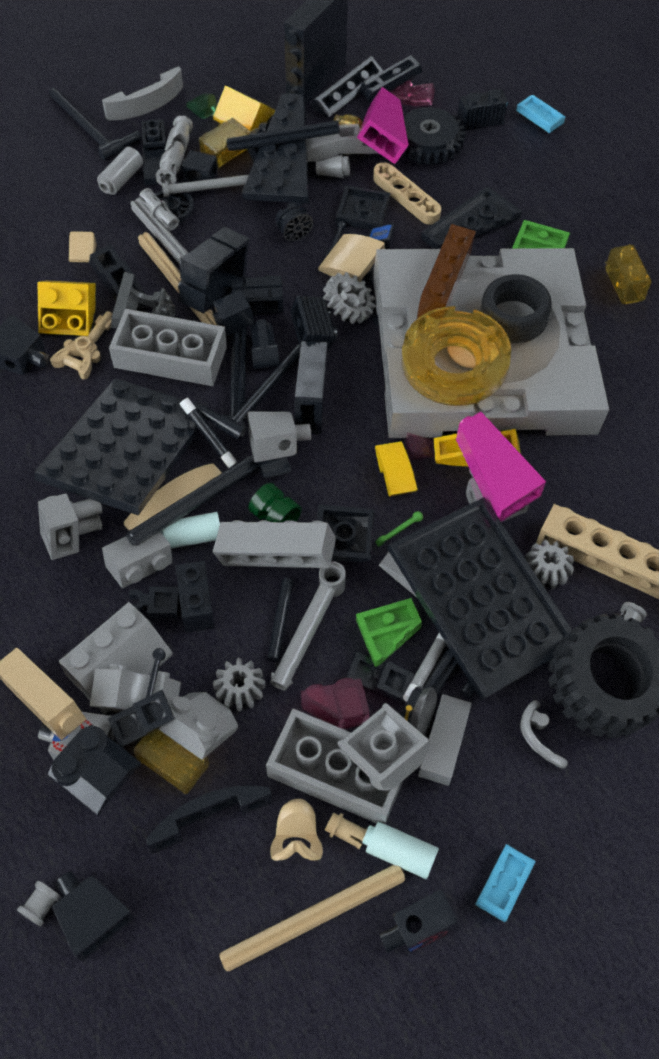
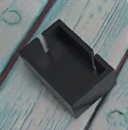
M224 227L205 242L199 244L190 253L184 255L179 265L181 269V280L178 285L179 302L205 313L214 306V301L229 294L232 291L231 279L246 276L250 238Z

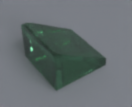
M201 94L186 104L187 108L202 119L214 114L218 105L214 94Z

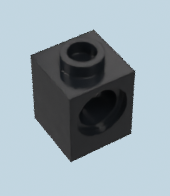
M190 150L186 159H183L181 163L184 183L216 179L218 175L217 157Z

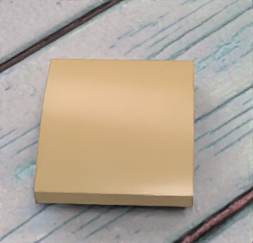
M344 234L318 267L319 271L334 277L337 273L343 276L347 272L350 278L356 275L357 281L361 282L375 263L376 249H385V243L363 235Z

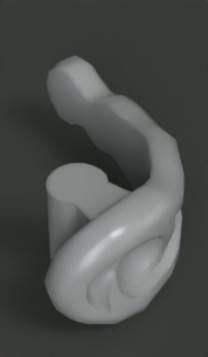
M534 700L527 706L522 715L520 723L522 735L530 747L544 759L559 768H566L568 765L567 760L545 747L531 729V725H533L537 729L542 730L549 722V717L546 714H540L536 711L541 704L539 701Z

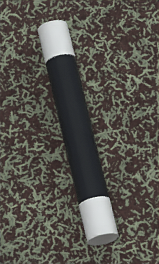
M184 399L180 406L227 467L231 468L237 463L236 459L190 399Z

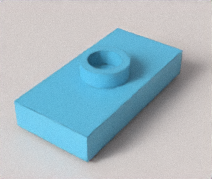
M534 95L529 96L517 105L516 111L548 133L564 123V115Z
M506 844L475 905L506 922L536 861Z

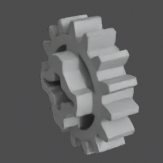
M347 272L343 276L340 273H337L335 277L332 276L323 289L326 293L323 298L329 301L327 307L335 310L333 313L335 316L340 314L342 321L348 318L351 324H354L356 320L359 323L367 320L373 313L376 305L373 303L375 297L369 295L372 291L371 288L364 286L365 281L358 282L356 275L350 278Z

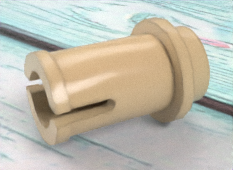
M333 813L325 831L330 833L329 837L332 838L335 835L360 849L367 829L343 818V813H340V815Z

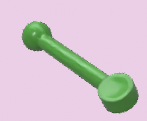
M420 511L414 512L412 518L385 536L383 535L378 538L375 543L380 547L414 522L422 521L423 514Z

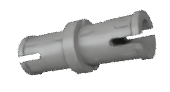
M149 188L141 191L139 200L150 210V214L160 220L167 230H174L179 225V219L168 209L167 203L160 200Z

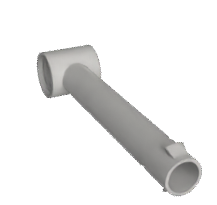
M331 561L330 568H320V585L281 663L278 665L275 673L271 672L270 683L280 690H287L293 684L291 680L332 598L341 595L345 590V569L338 562ZM331 576L337 577L339 579L336 582L326 581V579Z

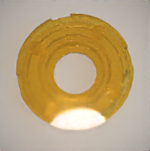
M456 306L437 308L415 320L405 334L401 364L407 381L422 396L444 405H470L490 397L502 386L509 371L511 345L506 332L497 321L481 311L473 309L472 314L455 311ZM459 346L472 353L475 359V366L473 370L465 373H450L440 369L435 364V357L444 348Z

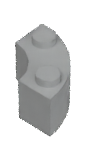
M109 664L108 669H95L90 706L114 712H122L132 707L134 703L146 698L151 675L127 671V666ZM158 671L153 694L163 690L167 700L172 697H179L181 682L169 678L170 674L167 672Z

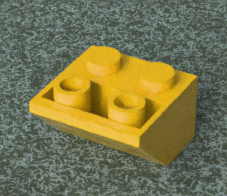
M39 281L38 333L88 336L91 332L96 309L95 283Z

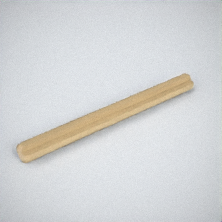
M145 232L143 235H139V244L179 293L180 271L149 233ZM191 308L202 323L216 325L212 316L213 312L210 309L202 313Z
M392 865L221 952L220 959L224 969L231 971L403 883L405 876L402 869L397 865Z

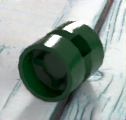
M272 483L262 486L249 503V511L260 520L284 523L289 520L297 522L302 512V507L291 498L284 497V493Z

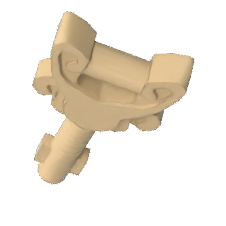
M106 311L103 316L99 315L94 322L95 327L87 337L80 336L75 341L71 339L66 340L64 348L51 357V364L55 368H61L65 365L78 370L82 379H88L92 370V363H97L101 360L100 352L95 342L105 330L111 328L113 314ZM71 356L82 357L83 361L73 358Z

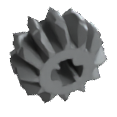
M545 539L541 545L535 543L531 551L526 554L525 559L543 587L545 584H549L553 590L557 584L564 585L568 577L572 575L574 556L567 555L568 547L559 548L558 540L553 545H550Z
M238 658L236 665L233 666L230 662L226 661V670L217 669L216 676L218 679L213 682V687L217 690V700H225L224 705L228 708L236 704L237 711L239 712L243 708L242 704L245 703L248 707L253 708V699L261 700L263 697L261 690L265 688V680L261 679L263 676L262 670L260 668L254 669V663L251 660L242 665V660ZM241 682V685H243L244 683V686L238 687V684H236L235 686L234 684Z

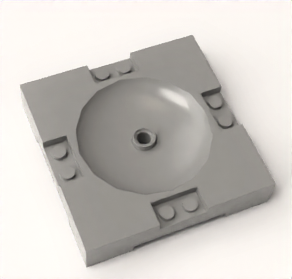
M574 248L500 249L499 256H469L442 325L417 318L421 294L441 249H376L373 273L376 313L379 318L389 438L442 437L443 431H458L459 423L465 417H472L479 412H482L498 430L545 429L546 436L599 434L608 414L609 406L596 347L591 346L584 315L586 301ZM521 274L538 280L547 288L551 296L552 307L547 327L537 338L523 343H508L498 339L500 343L498 358L492 364L483 368L463 367L451 359L447 351V344L450 336L455 331L465 327L485 329L481 321L480 311L483 294L491 282L504 275ZM507 301L497 305L502 312L511 316H527L534 313L530 306L522 302Z

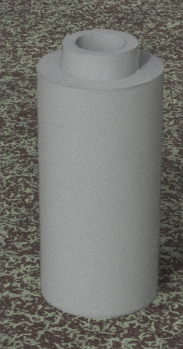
M126 147L97 177L99 188L104 193L116 194L143 165V159L139 152L132 147Z

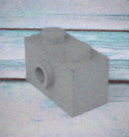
M160 532L137 546H132L125 536L102 548L105 566L122 589L173 563L170 543Z

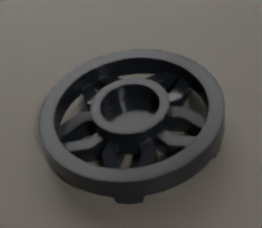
M163 190L155 194L160 200L167 203L168 209L174 215H177L176 217L179 219L178 224H181L182 221L190 217L194 211L193 198L188 192L169 194L171 196L165 198L163 197ZM182 197L186 198L189 203L182 201Z

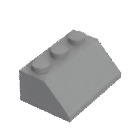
M128 602L65 655L59 663L65 675L91 700L95 669H108L109 664L127 666V671L151 675L155 661L152 656L153 651L156 648H162L166 653V657L160 662V666L173 653L149 620ZM99 709L104 715L109 712V710Z

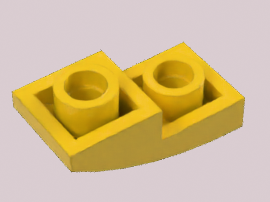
M402 441L375 446L380 473H384L388 496L416 492L417 486L413 470Z

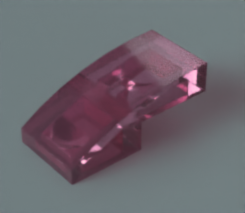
M411 80L389 92L399 98L401 104L432 105L435 88L433 83L412 86Z

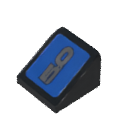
M395 223L371 228L368 237L384 242L385 249H390L394 237Z

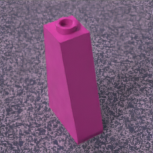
M382 87L369 106L357 138L394 164L407 148L408 140L401 100Z
M482 412L472 417L467 416L459 423L456 441L482 496L485 497L501 522L541 496L546 481Z

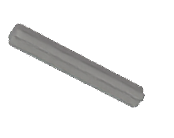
M139 198L135 201L132 200L130 204L133 212L180 264L182 257L187 255L188 252L161 221L150 214V210Z

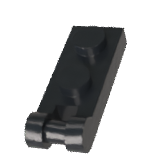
M410 55L360 85V92L372 103L382 87L387 91H393L397 86L412 80L415 76L422 73L421 65Z

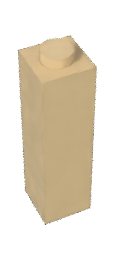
M18 648L14 649L0 661V678L4 684L61 741L86 720L74 700Z

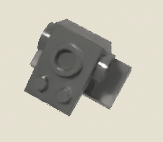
M124 272L112 315V328H118L125 309L137 311L138 304L152 307V314L175 317V305L171 301V296L167 294L164 288H161V292H154L153 296L140 293L133 288L134 274Z

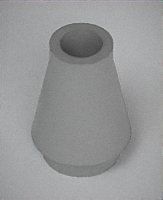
M339 155L323 161H317V176L323 175L337 178L350 176L349 157Z

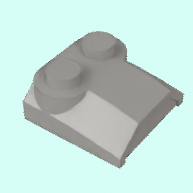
M206 692L189 693L183 697L169 698L167 701L176 720L159 729L203 760L237 731L238 724L228 707Z
M387 703L345 739L338 742V746L369 777L371 784L379 790H390L396 787L424 762L426 755L431 749L430 740Z

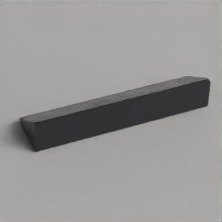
M370 56L318 96L311 103L310 107L329 118L361 93L360 85L383 70L374 58Z

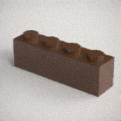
M451 224L421 294L417 318L442 325L471 254L476 231Z

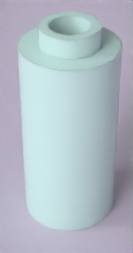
M212 512L180 518L160 531V533L170 543L171 549L215 541L220 526L218 513Z
M379 821L375 827L369 825L362 842L367 845L366 853L395 866L397 865L426 880L439 850L436 846Z

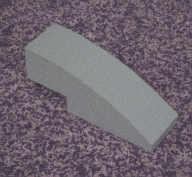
M442 694L429 737L431 749L421 764L419 777L449 786L472 703Z

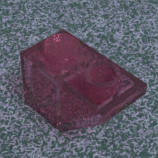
M344 678L328 686L316 684L309 686L305 691H301L302 708L331 725L346 729L362 725L369 719L370 711L361 678L356 680Z

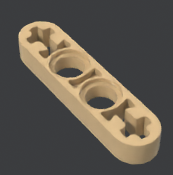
M379 163L374 167L373 179L375 183L386 192L391 193L395 200L420 221L431 225L440 220L441 206L394 166L389 163ZM395 185H403L405 188H403V189H397V188H394L393 186H395ZM415 197L420 199V201L412 202L409 199Z

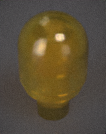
M345 114L344 116L335 115L334 121H338L339 125L359 124L361 128L363 124L361 118L351 114Z

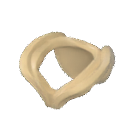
M294 799L284 804L281 808L277 820L276 836L271 844L270 852L273 860H285L295 852H299L303 858L309 860H320L322 858L323 848L317 837L315 812L307 801ZM288 838H303L311 844V848L309 849L302 841H291L283 849V842Z

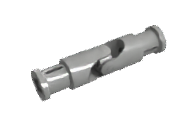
M177 116L173 121L174 128L169 133L165 147L166 152L162 155L160 169L156 172V180L161 186L162 183L167 182L170 185L175 184L177 181L176 174L180 171L190 138L189 134L193 129L192 121L186 116Z

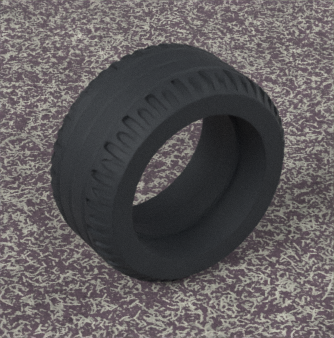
M521 274L501 276L491 282L483 294L480 311L482 324L490 334L501 341L508 343L531 341L541 335L547 327L552 307L551 296L547 288L532 277ZM507 301L522 302L530 306L534 313L527 316H511L502 312L497 305Z

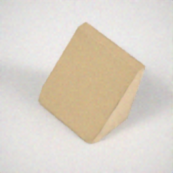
M70 232L69 262H89L90 254L96 252L97 246L93 232Z

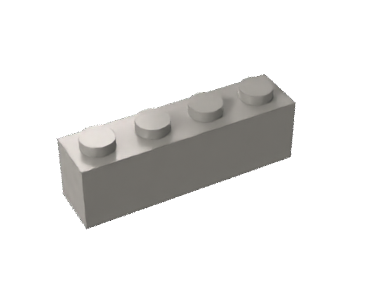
M234 520L232 522H220L213 553L223 566L330 568L336 536L329 524L322 521L297 523L289 520L280 523L265 520L258 522Z

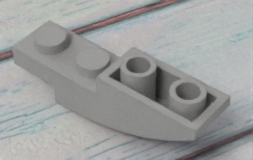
M359 124L340 125L339 134L306 139L308 162L323 161L336 157L338 154H373L378 152L357 138L360 131Z

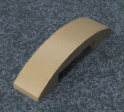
M212 463L184 473L158 489L139 516L131 513L124 521V525L130 531L222 472Z

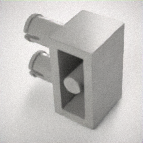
M66 493L58 496H49L44 500L38 501L40 534L51 560L79 552V535L102 529L99 514L102 513L100 502L86 499L73 503L69 501Z

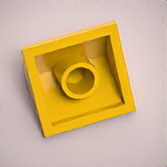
M225 86L213 118L215 121L243 135H249L254 128H259L260 123L266 122L272 117L275 109Z

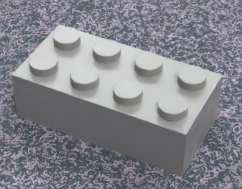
M125 309L109 347L113 366L118 369L213 386L227 348L225 327Z
M292 709L266 764L267 776L376 824L378 821L386 824L403 781L390 790L375 788L371 784L369 777L338 746V742L345 739L351 732Z

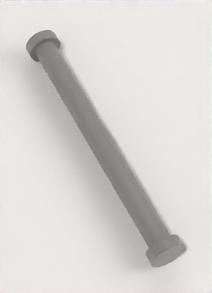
M249 175L170 185L166 182L162 183L163 195L165 198L169 197V194L245 185Z

